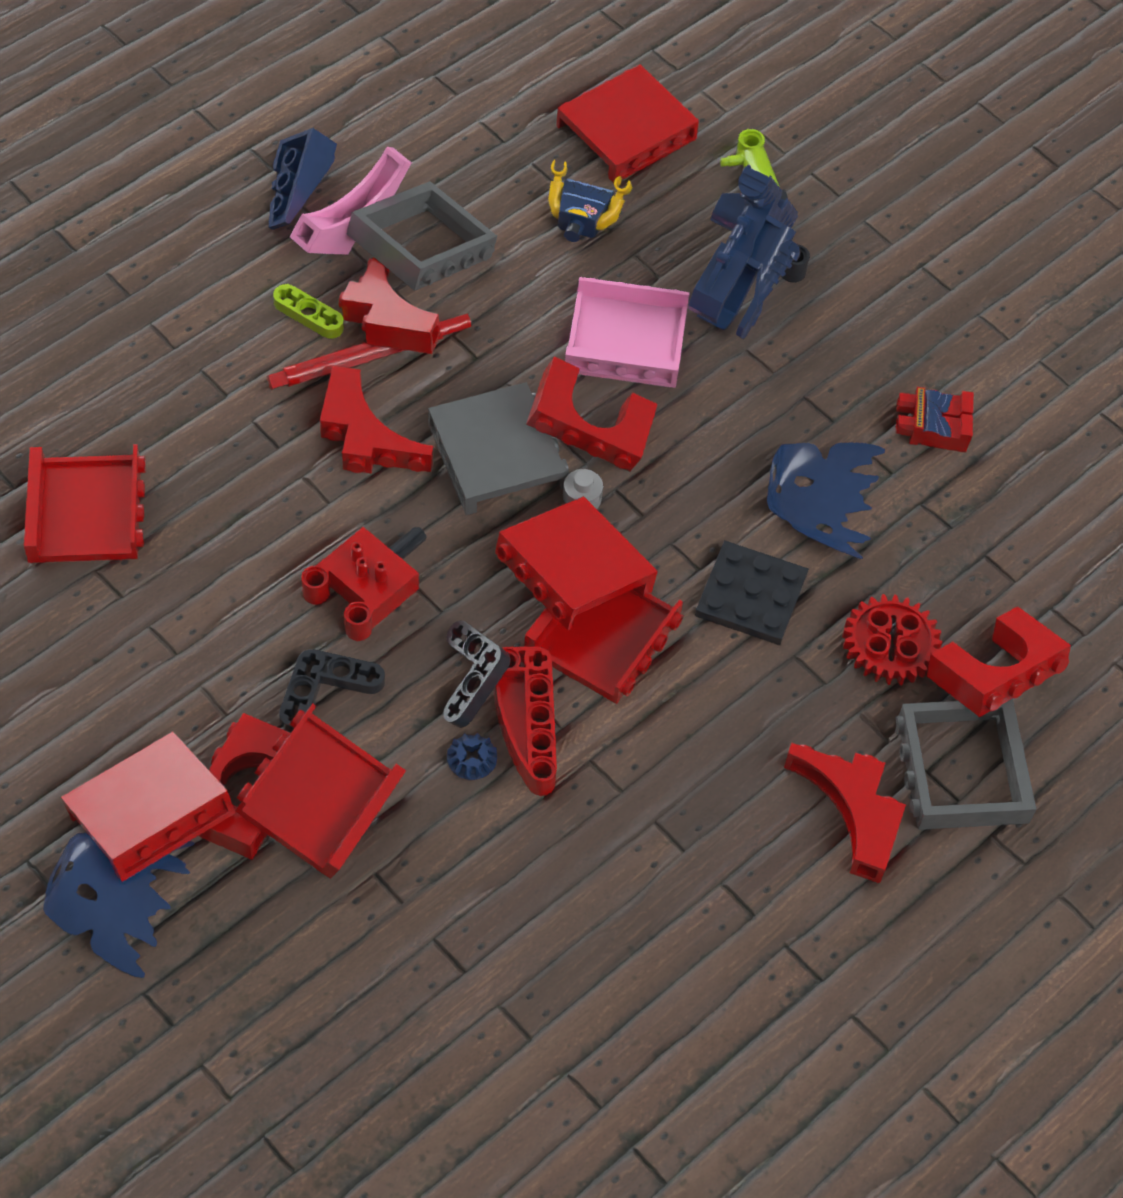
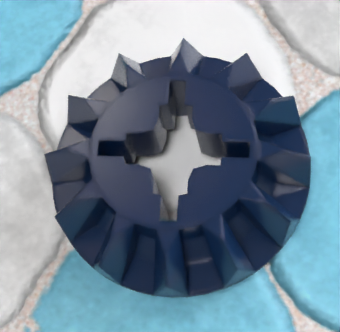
M478 732L475 735L464 733L461 738L453 739L451 746L447 750V762L452 772L457 776L468 780L481 779L489 775L495 768L497 749L491 743L490 738L485 739ZM479 749L477 760L473 757L466 760L467 750L474 752Z

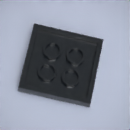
M724 540L696 608L695 617L781 645L809 568Z

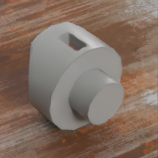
M578 469L569 473L565 478L563 486L564 502L569 503L584 496L596 509L600 506L603 494V482L600 476L587 469Z

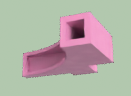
M386 147L382 156L368 175L346 196L322 210L302 214L290 238L307 253L348 255L355 243L347 235L352 212L394 196L411 162L394 148Z

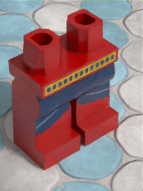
M917 387L915 394L900 393L897 399L896 411L911 414L910 416L898 415L895 433L909 436V444L918 445L920 443L929 447L966 453L973 436L974 392L962 391L960 396L943 394L937 390H925L924 387Z

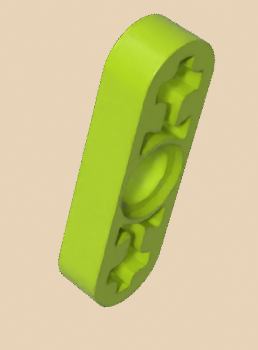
M289 284L280 285L274 290V306L278 311L325 338H337L343 333V316L338 311ZM308 307L316 310L312 315L301 313L304 308Z

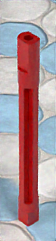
M468 313L439 322V340L443 339L445 335L472 327ZM365 342L284 367L282 371L266 377L271 390L285 385L291 387L329 375L333 366L352 368L406 350L371 345Z

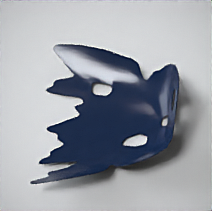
M837 443L830 448L827 459H823L821 452L814 444H782L777 450L771 465L767 495L769 509L780 518L788 521L794 529L840 552L863 559L847 542L864 543L871 540V538L843 527L841 522L848 521L845 516L846 513L872 509L871 506L864 503V497L860 494V491L869 488L871 483L879 479V476L850 472V470L857 466L872 464L871 458L885 453V449L867 443ZM776 464V476L773 482V471ZM797 476H803L814 480V483L811 486L799 487L794 481ZM778 484L782 488L781 493L776 492ZM818 524H825L830 526L833 531L831 534L818 530L816 526Z
M77 833L70 838L50 876L43 910L54 923L71 935L81 934L89 929H93L90 944L94 953L117 969L132 976L144 978V971L136 963V960L140 958V954L128 944L124 933L156 947L157 940L153 936L154 928L149 923L148 917L155 916L156 912L160 909H170L171 906L150 887L149 883L156 879L151 871L162 869L180 874H190V871L185 867V862L169 853L122 882L116 875L110 860L88 833ZM189 841L176 850L192 846L195 843ZM68 862H73V868L66 872ZM62 864L60 873L53 883L54 876L58 868ZM78 885H90L97 892V900L85 899L77 894Z

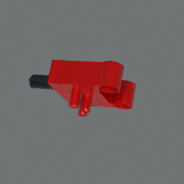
M362 527L320 563L310 566L302 572L301 580L304 599L310 604H322L329 598L331 587L350 603L344 611L346 635L355 641L367 639L371 635L372 629L419 589V573L403 559L426 541V534L420 527H414L388 548L366 528ZM362 620L363 622L356 623L354 621Z

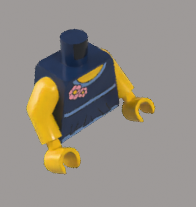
M555 160L551 163V172L554 175V180L550 182L548 203L552 215L558 219V228L565 231L564 237L568 241L577 242L581 235L593 238L599 230L606 229L618 220L625 201L623 197L632 191L630 180H628L625 188L620 189L619 186L622 178L618 176L614 181V187L617 190L614 196L615 191L565 178L564 182H561L562 177L567 173L566 162L564 161V169L561 172L554 170Z

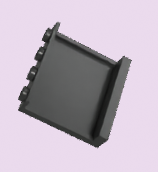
M527 382L428 408V426L465 515L477 513V502L555 480H557L560 488L563 489L565 478L569 474V468L566 460L561 459L559 456L557 439L526 425L536 396L535 392L531 393Z

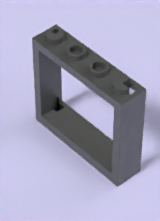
M430 181L353 211L347 230L349 237L414 291L427 285L430 286L436 281L448 278L482 261H487V259L492 257V253L495 252L494 247L498 237ZM428 210L465 240L466 243L420 262L382 229Z
M1013 699L1002 704L997 710L990 711L981 717H978L959 701L902 705L899 716L895 717L897 725L895 732L897 735H901L900 759L901 762H906L907 768L905 772V787L907 790H911L910 813H913V817H916L918 830L1030 824L1036 811V804ZM995 720L1012 802L931 806L916 724Z

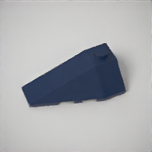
M314 128L280 140L273 164V170L277 172V180L272 182V189L276 191V195L270 203L269 228L272 230L291 223L335 160L334 154L337 143Z

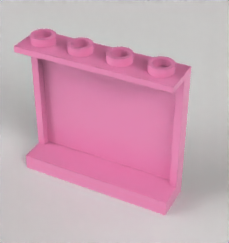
M579 277L578 293L565 361L579 367L580 375L676 388L690 292Z

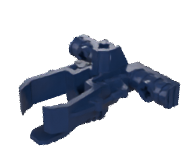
M750 165L745 166L739 177L738 183L741 193H722L713 210L710 220L731 231V234L725 244L720 243L696 284L688 304V309L698 314L697 317L722 330H726L736 318L757 276L754 298L736 332V335L743 340L760 316L763 301L773 290L771 287L780 282L778 278L780 276L784 277L786 274L784 271L787 268L790 269L792 267L791 262L793 260L797 261L800 256L799 246L792 241L796 231L791 229L798 218V211L788 198L786 200L781 199L782 190L775 180L772 179L771 175L768 177L752 169Z

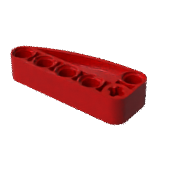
M503 647L510 655L509 666L511 668L506 670L493 689L502 736L509 755L528 789L535 795H548L555 788L557 772L552 657L550 652L543 647ZM539 691V692H542V693H544V694H543V695H536V694H534L533 692ZM540 718L545 720V722H536L534 719ZM536 746H544V747H546L547 749H545V750H538V749H536V748H534V747H536ZM537 774H545V775H547L548 777H547V778H538V777L535 776V775H537Z

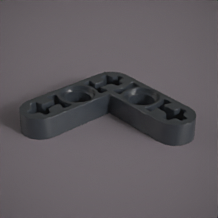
M461 620L455 622L449 628L446 637L447 642L471 660L474 665L447 702L443 712L445 720L458 728L467 726L473 720L508 669L511 660L507 651ZM463 634L468 637L465 642L461 639ZM482 642L481 649L474 654L476 646ZM481 680L480 687L473 693L475 684Z
M315 649L303 651L297 658L280 708L279 718L281 727L289 733L293 731L294 728L289 725L291 723L289 717L293 716L295 705L299 706L298 712L301 709L306 713L312 703L315 704L321 684L366 694L380 692L385 686L384 669L379 664L338 654ZM311 661H315L316 665H313L310 672L311 677L307 676L306 665H309ZM345 666L350 672L345 677H337L333 674V670L336 667ZM355 670L359 671V674H357V680H354ZM371 674L376 675L372 682L366 681V678H369ZM306 685L311 689V692L307 696L301 697L296 695L294 690L298 686Z

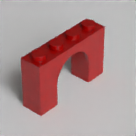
M554 356L543 372L526 425L535 428L541 433H546L562 440L567 445H573L584 450L594 457L606 460L620 469L631 472L643 456L658 404L632 392L621 406L614 427L600 428L593 426L580 417L572 401V393L580 368Z
M1017 606L996 618L992 641L1019 661L1018 664L1006 667L991 666L978 661L956 643L951 642L931 653L927 677L978 717H981L990 711L997 710L1009 700L1018 698L1030 688L1041 685L1051 676L1062 673L1069 664L1068 657L1071 645Z
M243 713L237 723L233 722L231 724L223 747H218L214 752L209 771L225 787L228 780L237 772L247 768L259 767L265 757L271 761L277 753L272 749L283 733L287 736L290 733ZM237 812L199 835V837L251 860H253L267 836L265 832Z

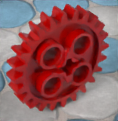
M882 594L880 602H877L874 597H870L868 605L861 601L858 610L852 609L850 617L846 619L842 638L845 639L843 649L849 650L847 659H856L855 669L862 666L865 668L863 676L866 677L871 672L874 673L875 682H878L881 677H885L887 685L891 684L892 678H896L899 685H903L905 677L912 683L915 682L917 675L924 678L929 666L931 653L942 646V641L939 640L941 630L935 629L937 620H928L930 611L927 610L921 613L919 611L920 603L912 607L909 605L910 600L908 597L902 603L899 602L896 594H894L892 601H888L885 594ZM892 618H895L896 627L893 637V644L895 646L892 652L893 661H890L888 655L891 634L889 633L892 627Z

